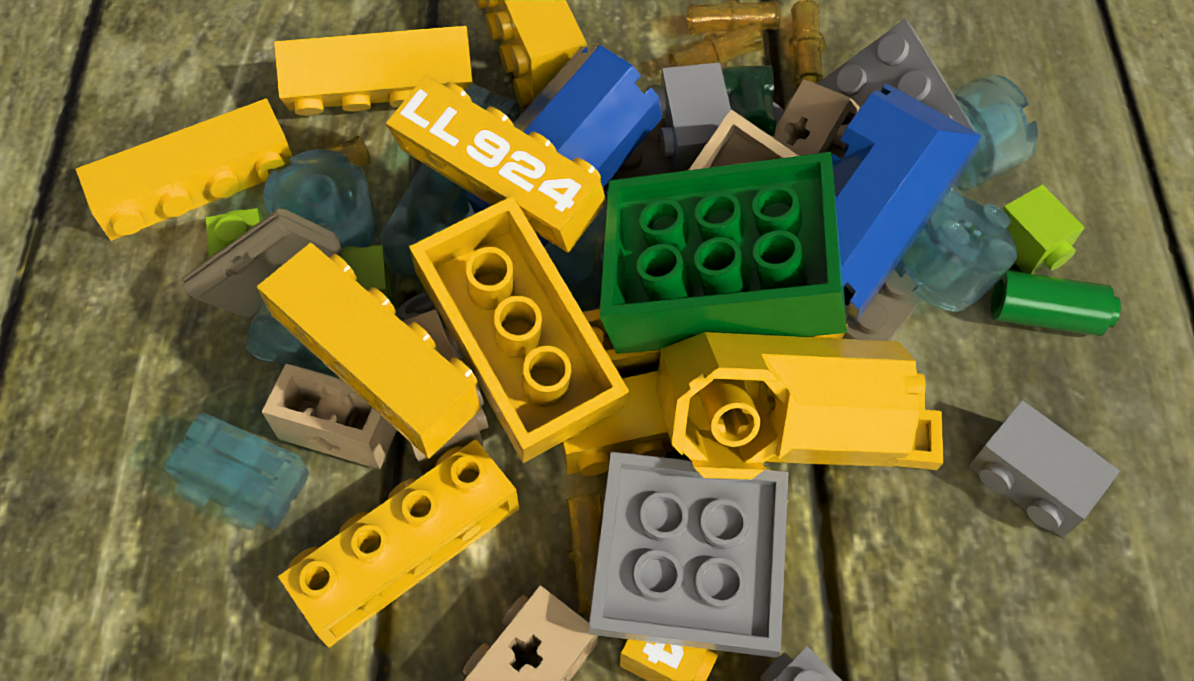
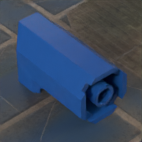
M594 45L589 51L587 46L580 47L513 125L527 135L531 132L541 134L554 145L559 154L571 161L577 157L591 164L599 172L602 187H604L662 119L660 98L650 87L644 94L635 84L641 75L634 66L602 45ZM467 191L466 198L475 214L491 206ZM536 234L549 257L560 256L564 252V250Z
M889 84L882 86L881 92L878 90L872 92L846 127L840 141L846 144L843 159L835 154L832 155L845 310H848L847 320L856 323L974 157L982 135Z

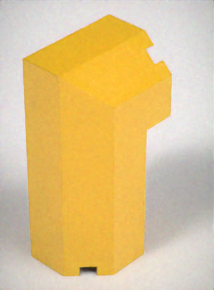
M704 332L661 348L656 391L670 441L681 455L684 453L691 460L693 467L703 478L752 480L765 470L764 462L893 467L899 463L896 458H906L911 454L921 412L919 394L907 393L906 377H917L916 361L899 341Z

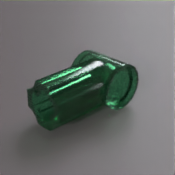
M772 66L722 67L731 110L768 135L774 136L776 116L773 107L774 78Z

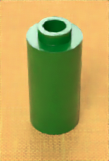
M1001 270L999 272L991 297V317L994 321L1094 336H1102L1108 327L1113 328L1117 324L1121 312L1120 298L1114 296L1113 288L1110 285L1010 270Z

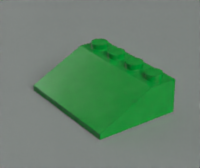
M831 152L610 180L608 186L600 319L616 353L661 350V348L704 332L796 337L847 333Z

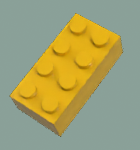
M474 0L478 9L485 8L487 12L485 14V23L491 40L498 39L501 44L499 46V55L505 72H513L516 78L513 79V86L521 107L529 106L580 47L587 46L585 38L566 0Z
M513 195L409 246L417 276L453 337L468 367L477 378L482 392L522 463L531 460L624 408L630 391Z

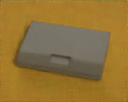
M279 208L224 249L182 277L184 282L182 285L190 296L199 301L250 318L266 307L256 286L310 242L327 257L334 253L341 256L340 242L335 233L293 212Z

